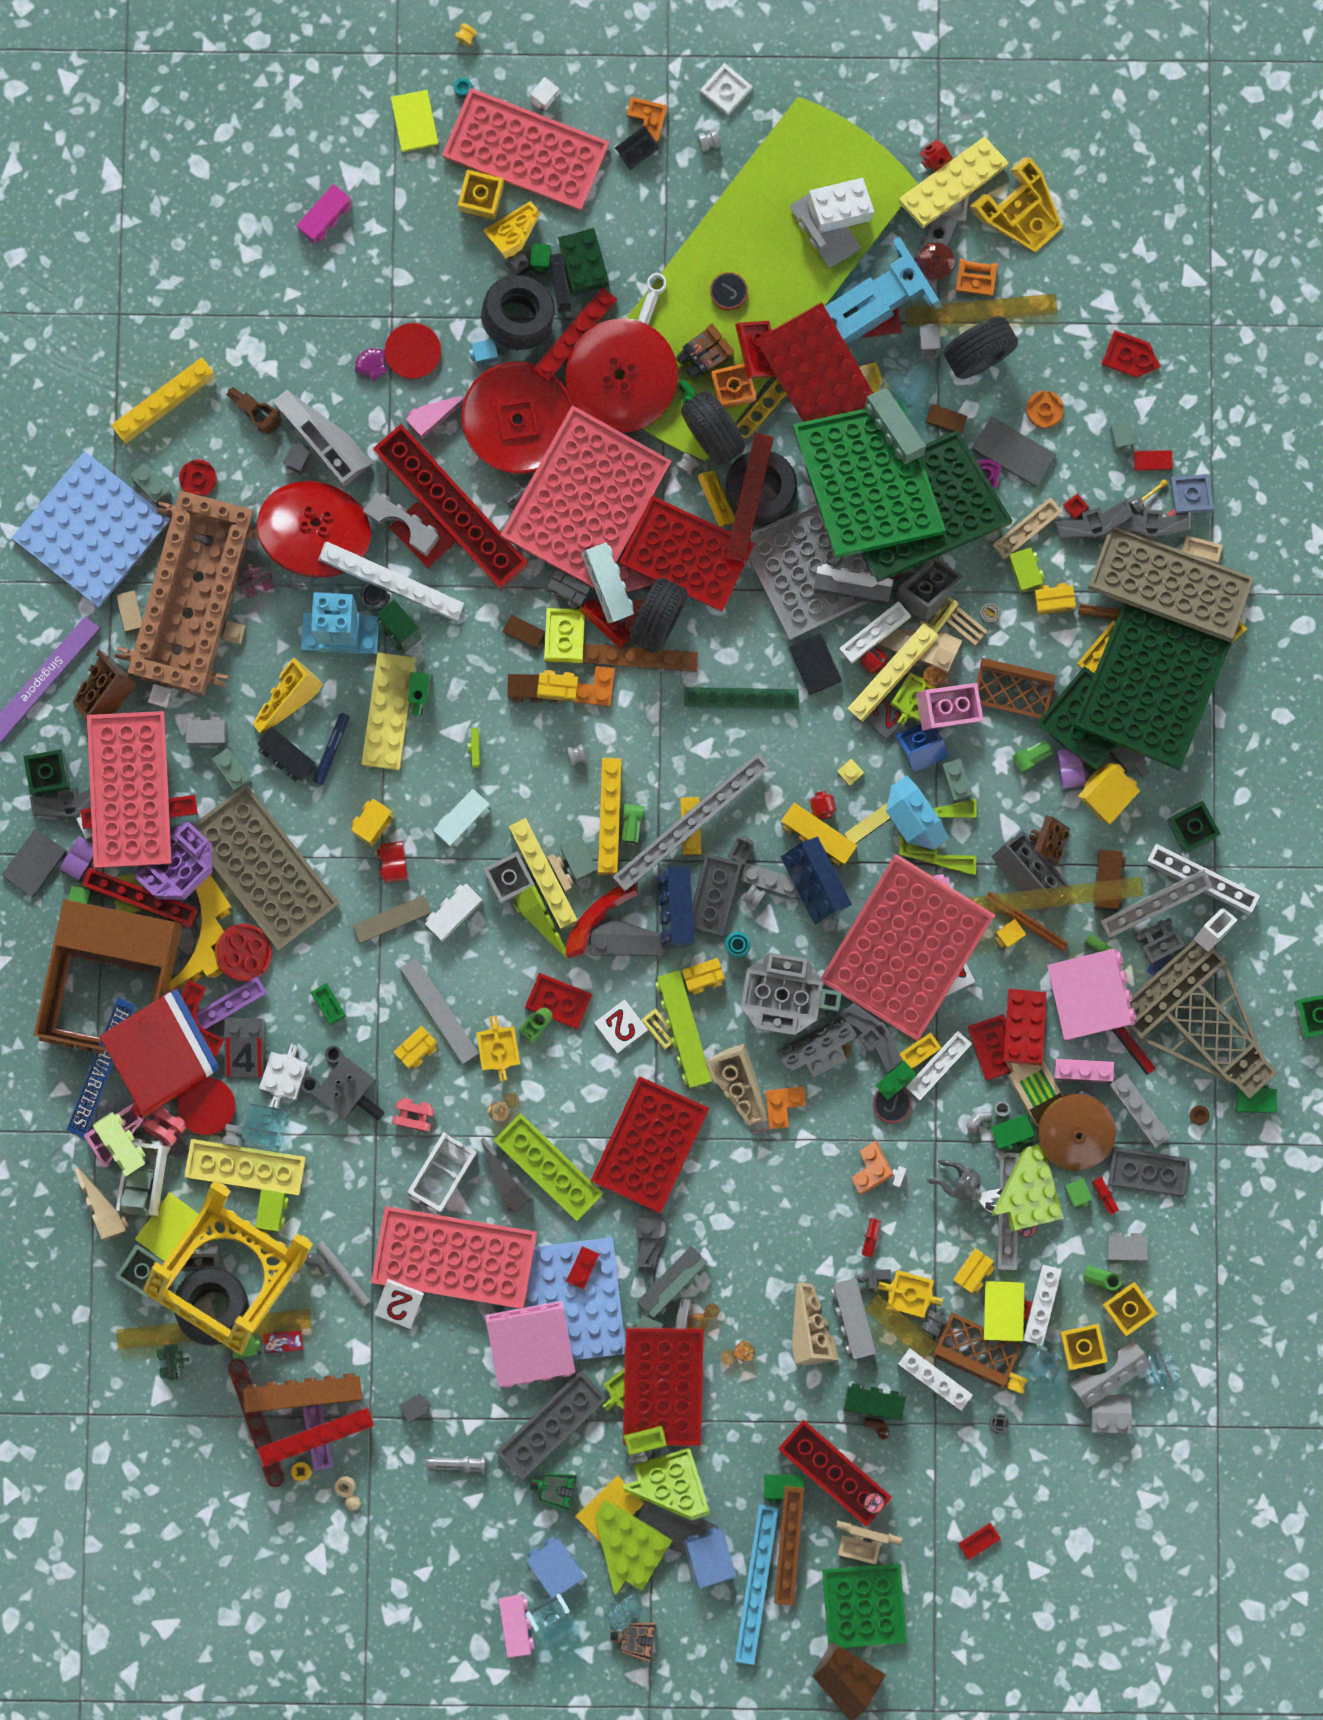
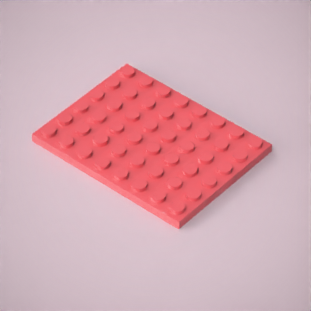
M572 405L500 537L595 589L581 552L607 542V545L613 551L614 563L617 562L651 496H653L668 469L671 460Z
M895 854L821 979L825 985L835 991L842 992L843 996L918 1041L995 914Z

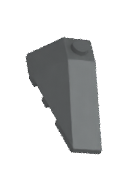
M483 1137L481 1143L501 1195L505 1200L502 1204L509 1212L513 1210L516 1213L531 1201L533 1197Z

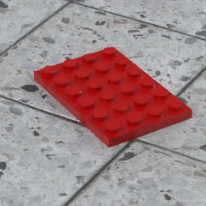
M822 301L756 338V342L802 422L864 409L867 396L874 394Z
M651 496L619 565L654 581L658 578H666L668 581L670 580L686 588L688 597L723 612L755 543Z
M639 1076L590 1181L661 1214L709 1108Z
M625 1327L623 1445H626L624 1435L662 1426L667 1446H701L703 1328Z

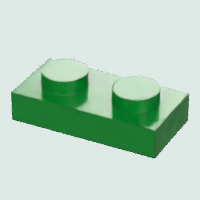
M904 1060L875 1086L889 1100L917 1075Z

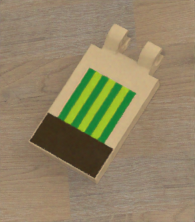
M1044 1060L1042 1066L1006 1063L1012 1072L1007 1075L1034 1126L1039 1125L1044 1111L1054 1101L1063 1097Z

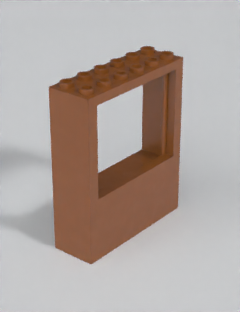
M63 899L33 1036L39 1037V1041L55 1044V1041H58L57 1045L71 1048L75 1044L76 1049L92 1052V1048H94L95 1053L103 1054L102 1050L106 1051V1049L99 1047L101 1042L99 1037L56 1029L71 958L74 957L156 974L151 1004L169 992L183 925L172 921Z

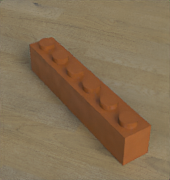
M355 1373L343 1374V1378H335V1375L324 1376V1380L316 1381V1377L305 1378L304 1382L297 1383L296 1379L286 1380L285 1384L277 1385V1382L265 1383L266 1386L258 1387V1384L246 1385L245 1389H242L244 1414L362 1400L360 1376H355Z

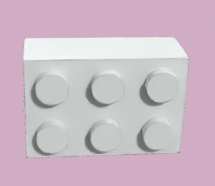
M863 178L809 190L806 199L814 225L819 233L871 221L874 214Z

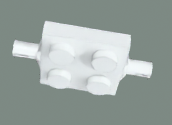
M291 1044L288 1055L271 1052L259 1088L274 1095L270 1105L273 1108L278 1109L281 1098H290L297 1101L301 1089V1081L304 1079L309 1065L295 1058L299 1046Z

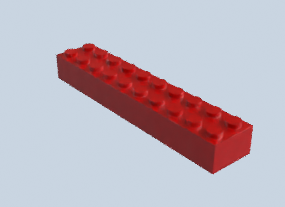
M402 424L396 427L373 448L374 454L499 591L504 589L529 567L528 561L509 541L500 537L501 532Z

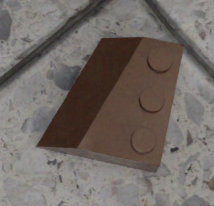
M100 649L96 654L98 659L95 665H91L88 670L90 672L88 680L82 682L73 701L75 707L86 720L87 715L115 714L136 685V682L126 670Z
M833 1642L830 1643L812 1674L815 1681L829 1695L848 1720H855L867 1709L886 1676L879 1669Z

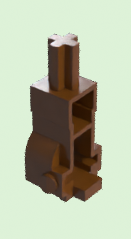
M234 387L228 389L226 396L236 403L240 411L251 417L258 431L262 434L268 433L269 435L271 432L274 433L281 421L280 412L266 403H258L247 392L243 395ZM260 409L268 415L263 422L255 418Z

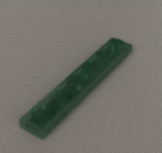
M684 687V707L799 709V689Z

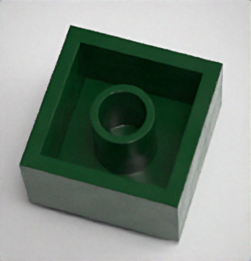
M61 749L23 756L29 793L33 797L70 789L65 754Z
M1204 801L1169 817L1167 820L1184 855L1221 835Z

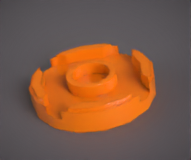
M1038 391L1027 402V418L1036 427L1043 429L1051 428L1058 424L1063 416V402L1054 392Z

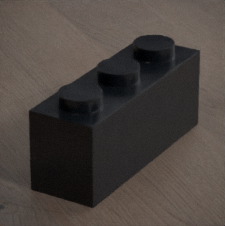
M273 727L257 743L260 748L258 751L266 758L268 756L275 760L273 764L280 770L286 769L289 772L287 775L295 782L299 780L303 783L317 766L313 760Z

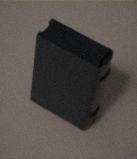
M563 253L550 255L558 313H561V311H571Z
M822 634L789 646V650L809 695L842 682L839 670L836 668Z

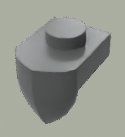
M747 836L738 837L728 857L735 861L743 862L742 865L745 866L754 849L753 841Z

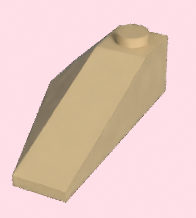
M897 628L877 645L897 653L917 630ZM938 632L937 635L939 637L919 658L917 663L947 675L962 640L946 633Z

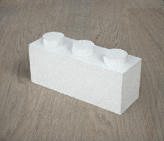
M467 884L464 886L459 885L453 891L455 895L450 900L446 898L439 905L441 909L437 913L432 912L426 918V927L441 942L483 902Z

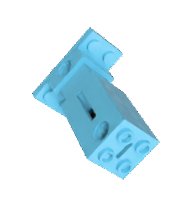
M900 237L893 240L895 246L892 248L899 259L890 264L891 270L874 281L871 277L825 306L846 345H849L894 316L893 310L910 299L915 302L924 297L929 306L932 307L934 305L936 310L943 306ZM909 276H913L911 281H906Z
M314 593L312 613L303 612L301 651L377 655L379 640L378 617L360 615L357 612L358 607L353 594Z

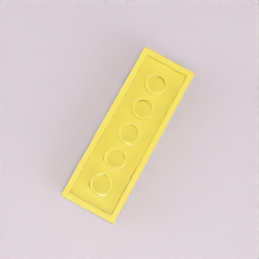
M984 136L900 197L898 202L924 228L1008 167L1009 162Z
M377 653L362 766L400 771L409 709L411 672H414L415 657Z
M191 1139L184 1177L300 1196L306 1157Z

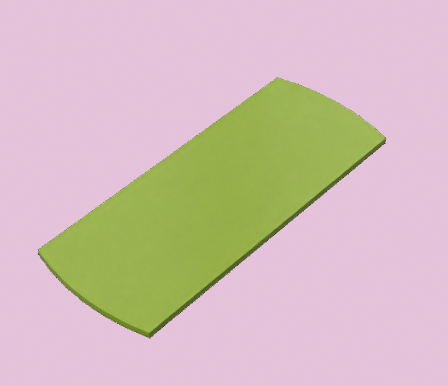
M798 96L660 273L666 279V289L663 293L659 294L648 325L662 334L670 344L676 357L682 351L685 344L697 337L712 323L722 335V339L724 338L734 350V356L713 371L743 364L744 360L735 324L739 322L769 321L772 330L821 301L826 306L902 208L898 202L899 198L917 186L918 183L884 146L864 130L829 109ZM863 178L874 214L871 221L847 226L859 244L860 250L832 268H829L817 249H814L809 243L808 235L800 229L799 222L790 207L793 203L808 195L809 190ZM732 272L740 275L745 280L748 294L741 307L733 310H723L713 303L710 296V287L718 275ZM657 278L650 287L658 290L664 284L661 279ZM648 290L626 319L638 321ZM677 361L678 383L684 379L695 389L696 395L702 391H709L717 398L711 372L705 377L700 376L692 380L687 373V370L693 366L692 363L689 361L681 366ZM622 369L618 370L615 374L616 379H624L625 371ZM771 377L752 379L756 396ZM731 383L729 388L736 390L739 385ZM677 386L672 403L665 413L654 423L643 428V430L670 447L706 462L709 456L697 442L681 414L684 392ZM751 403L727 408L726 411L734 423H736Z

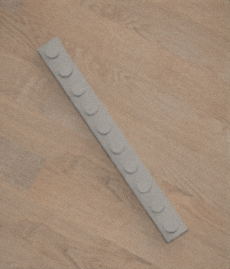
M759 753L754 755L617 872L613 879L626 892L769 770L770 766Z

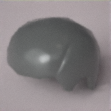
M367 583L361 589L360 600L365 608L376 611L388 605L390 594L384 589Z

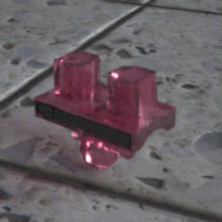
M251 564L248 565L249 571L243 573L245 579L250 576L252 578L239 583L241 591L243 590L248 598L258 595L254 585L259 583L262 584L264 591L274 588L271 571L269 570L256 576L255 574L262 572L261 567L253 569Z

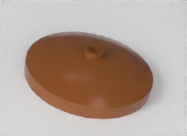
M1071 1094L1054 1101L1044 1111L1038 1126L1039 1143L1046 1157L1060 1168L1072 1171L1086 1170L1098 1165L1108 1156L1116 1138L1115 1122L1108 1108L1098 1099L1085 1094Z

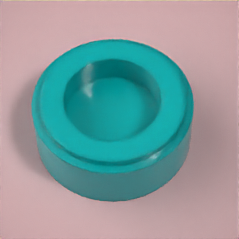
M459 78L454 83V92L458 97L466 98L470 88H472V83L467 78Z

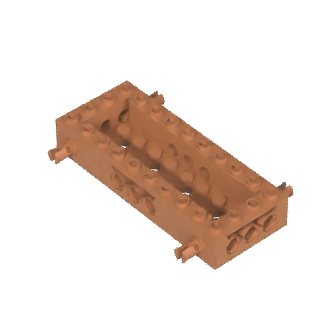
M179 491L176 505L162 501L158 503L159 506L166 509L157 508L156 513L172 516L134 651L117 646V650L124 654L115 653V658L130 661L127 673L133 678L205 697L209 683L223 687L227 685L218 679L228 680V675L212 672L249 539H259L257 527H254L256 514L252 509ZM194 533L205 537H213V545L206 546L204 543L194 541ZM190 546L194 552H200L203 549L202 555L189 552ZM196 573L204 575V579L201 582L193 580ZM186 609L193 610V616L189 619L183 617V612ZM181 645L183 652L180 655L173 654L174 646Z

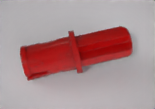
M1103 1177L1093 1180L1091 1183L1099 1195L1098 1199L1102 1201L1108 1214L1113 1215L1117 1213L1119 1208L1111 1195L1112 1191H1109Z
M869 1219L862 1249V1255L865 1257L873 1256L876 1240H879L877 1236L881 1220Z

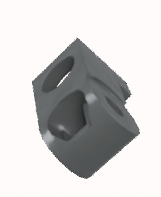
M521 251L507 258L506 266L515 276H522L530 270L529 261Z

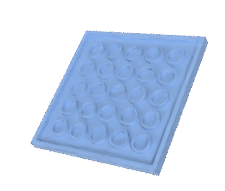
M84 451L12 536V539L99 608L170 524L171 519L165 514L156 513L157 508Z
M613 1237L535 1247L524 1308L559 1301L563 1302L573 1360L625 1354V1336ZM582 1246L600 1254L584 1290L566 1282ZM503 1306L504 1312L519 1309Z

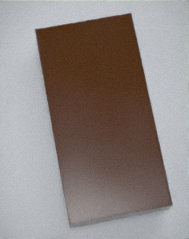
M931 404L925 423L951 432L958 430L961 435L967 415Z
M514 615L510 616L503 629V633L536 649L545 634L544 630Z

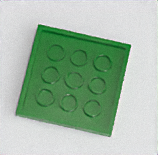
M900 1563L822 1569L828 1647L831 1642L842 1648L907 1643Z

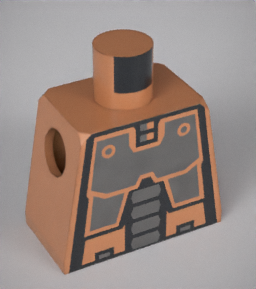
M624 1623L623 1631L611 1630L610 1642L621 1643L620 1652L651 1661L656 1623Z

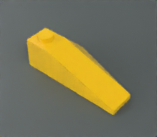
M294 657L279 676L281 680L277 688H272L270 692L272 696L269 702L263 704L253 722L254 727L260 734H264L271 727H274L309 702L323 686L317 676Z

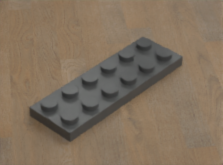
M580 1371L509 1438L496 1453L524 1480L592 1415L607 1398Z

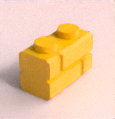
M1060 583L1054 588H1049V585H1043L1034 591L1037 615L1073 611L1076 609L1073 585L1068 586V583Z
M545 670L544 673H540L537 698L576 702L578 677H574V673L564 672L563 675H555L556 672L551 670Z
M718 958L681 970L688 993L693 992V995L704 992V988L709 986L712 989L723 985L722 982L725 981Z
M421 1025L394 1051V1054L409 1070L412 1068L417 1069L423 1063L421 1059L425 1055L431 1056L438 1049L436 1047L438 1043Z
M975 1248L952 1281L970 1294L974 1291L978 1292L984 1284L981 1282L985 1275L989 1277L995 1267L992 1266L994 1261Z

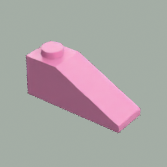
M457 396L420 406L417 410L414 408L407 414L406 422L421 439H424L463 404L464 399L462 396Z

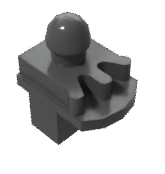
M891 1269L866 1270L865 1274L862 1273L857 1276V1281L860 1283L866 1282V1290H870L871 1294H876L877 1280L891 1279Z

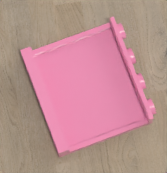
M1110 949L1047 965L1064 1040H1074L1090 1034L1135 1025L1136 1013L1134 1008L1131 1009L1130 1005L1132 995L1126 987L1125 982H1128L1126 972L1122 970L1123 957L1121 952H1118V949Z
M562 1301L486 1315V1324L499 1387L508 1388L517 1383L529 1384L534 1380L541 1379L545 1381L555 1376L567 1377L575 1373Z

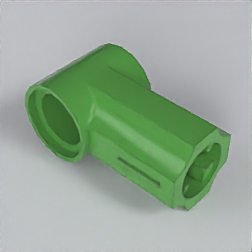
M1044 740L1029 749L1025 748L1017 752L1012 758L1020 772L1024 773L1036 766L1038 762L1053 755L1050 745Z
M625 804L622 841L638 843L644 806Z
M1087 1265L1082 1281L1109 1291H1116L1122 1285V1279L1118 1274ZM1110 1277H1115L1118 1280V1285L1114 1288L1110 1287L1107 1283Z

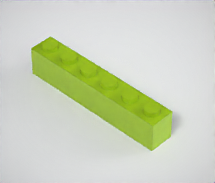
M680 970L658 976V982H655L657 992H662L664 1000L660 1002L663 1012L667 1011L669 1016L666 1019L668 1030H673L674 1037L671 1040L674 1049L678 1048L680 1054L676 1057L679 1067L683 1066L685 1074H682L684 1085H689V1089L710 1084L712 1079L706 1064Z

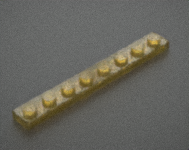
M1056 294L945 303L937 310L934 305L932 307L929 305L905 307L907 327L923 326L925 324L938 325L982 321L996 316L1015 318L1057 314Z

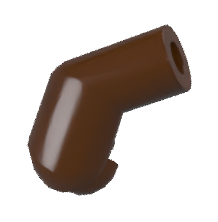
M865 1418L864 1427L874 1428L881 1440H886L889 1437L890 1430L883 1420Z

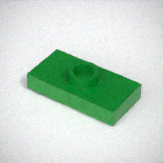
M328 983L310 992L330 1026L346 1017Z

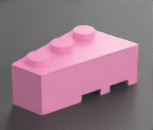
M131 1104L117 1114L124 1121L122 1126L125 1131L130 1130L133 1134L144 1118L141 1119L134 1116L131 1111ZM93 1128L84 1134V1137L105 1168L113 1157Z

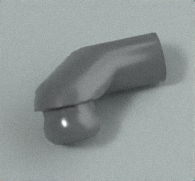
M315 1253L308 1254L304 1262L307 1266H318L322 1276L331 1272L323 1256Z

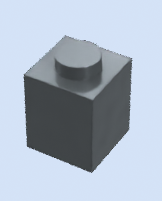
M293 443L283 462L284 466L302 475L312 456L309 447L302 443H299V445Z
M418 1394L399 1405L410 1423L429 1412L430 1409L428 1407L431 1404L426 1395L422 1397L421 1394Z

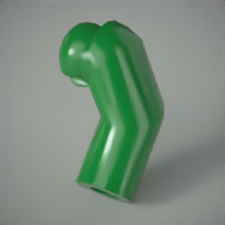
M684 379L678 383L677 386L684 392L683 404L696 396L695 389Z

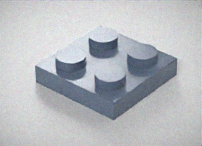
M1208 474L1170 478L1175 515L1188 512H1213L1214 505Z

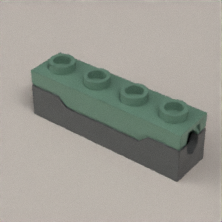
M690 1246L647 1290L637 1303L653 1319L656 1316L660 1318L667 1311L665 1306L669 1302L673 1304L680 1297L678 1293L683 1288L687 1290L694 1283L692 1278L696 1274L700 1276L707 1269L705 1265L708 1262Z

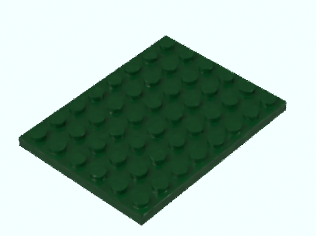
M958 430L925 444V454L921 456L946 529L945 534L862 552V557L878 583L1012 524L1013 520Z
M1124 603L1072 727L1180 771L1232 642Z

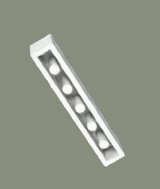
M1158 844L1153 847L1145 863L1179 881L1204 869L1213 888L1203 893L1247 915L1252 913L1260 897L1259 894Z

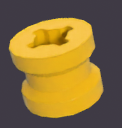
M462 23L460 31L454 35V38L463 45L470 46L472 38L476 37L478 33L471 26Z
M1010 1373V1381L1006 1384L1005 1388L1023 1394L1025 1391L1024 1385L1027 1384L1029 1379Z
M298 1462L291 1469L292 1477L300 1482L308 1480L312 1473L311 1467L305 1462Z

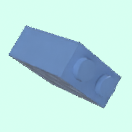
M714 1527L706 1530L705 1534H692L687 1536L688 1539L683 1540L696 1587L702 1588L736 1577L724 1531Z
M554 1537L544 1543L546 1547L539 1551L536 1548L528 1554L529 1559L526 1560L552 1600L585 1578V1575L560 1538L555 1540Z

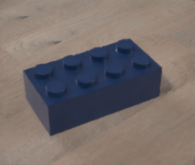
M818 836L800 843L781 856L783 864L814 925L833 918L852 905Z
M690 866L667 867L657 875V886H660L658 905H661L659 924L662 925L660 942L663 944V949L686 948L695 943Z

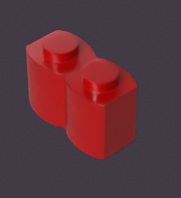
M403 841L380 844V849H377L378 861L382 860V868H379L380 879H384L386 884L408 881Z

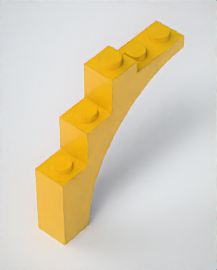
M211 874L196 888L201 905L202 918L200 937L196 949L188 964L170 981V991L175 988L179 992L184 990L188 980L196 982L203 977L201 975L203 973L208 978H216L223 973L217 965L215 951L213 950L219 936L224 931L217 919H223L230 915V911L233 908Z

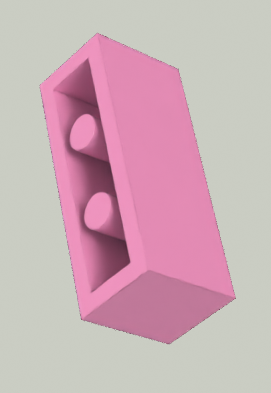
M1054 1060V1080L1098 1083L1113 1082L1114 1062Z
M523 1594L499 1598L507 1657L531 1654V1649L535 1648L533 1637L529 1638L528 1630L532 1628L530 1617L526 1618L525 1610H529L527 1598H523Z

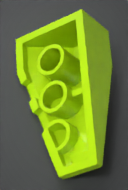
M535 885L530 886L515 896L516 902L513 903L516 912H521L523 917L565 959H568L565 955L566 948L547 913Z

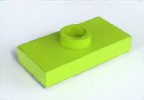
M471 728V743H468V754H472L473 769L480 767V737L478 728Z
M662 1426L624 1435L628 1455L667 1446Z

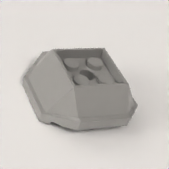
M768 953L747 969L741 1009L756 1029L795 1036L817 1021L823 981L808 959ZM783 990L787 993V998L779 1000L776 993Z

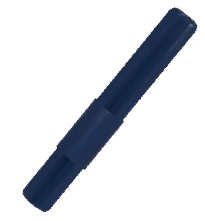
M340 713L313 778V782L318 785H323L350 719V716Z

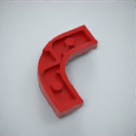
M188 980L181 997L211 1053L216 1057L224 1039L202 1028L197 1021L196 1015L198 1004L206 987Z

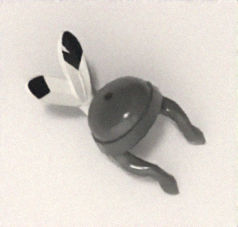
M945 1159L938 1160V1163L942 1166L954 1167L958 1171L960 1179L957 1189L951 1188L946 1182L938 1178L927 1179L928 1183L941 1185L945 1193L950 1197L962 1200H978L988 1212H993L996 1204L992 1200L999 1199L1003 1189L979 1193L981 1179L974 1169L965 1168L957 1162H950Z

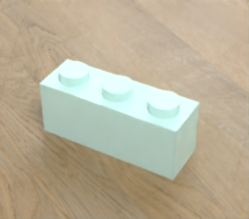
M472 789L433 831L450 848L454 845L457 847L464 839L462 836L467 831L470 833L477 826L475 822L480 817L483 819L488 815L490 804Z

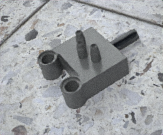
M328 1047L325 1051V1058L329 1063L337 1064V1066L320 1087L319 1082L314 1077L307 1076L301 1081V1089L306 1094L316 1097L344 1120L347 1119L357 1105L376 1120H380L385 1112L365 1097V1094L376 1080L344 1056L339 1047ZM333 1050L339 1052V1057L336 1060L329 1059V1053ZM308 1081L315 1082V1088L311 1091L305 1089V1084Z

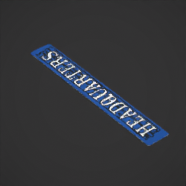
M118 997L104 1032L133 1015L136 1006ZM102 1041L100 1042L99 1047H104ZM102 1050L103 1054H95L67 1127L68 1131L82 1138H85L84 1134L88 1131L114 1064L108 1052Z

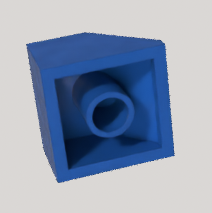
M920 724L896 734L900 747L913 772L948 758L944 741L937 729L922 731Z

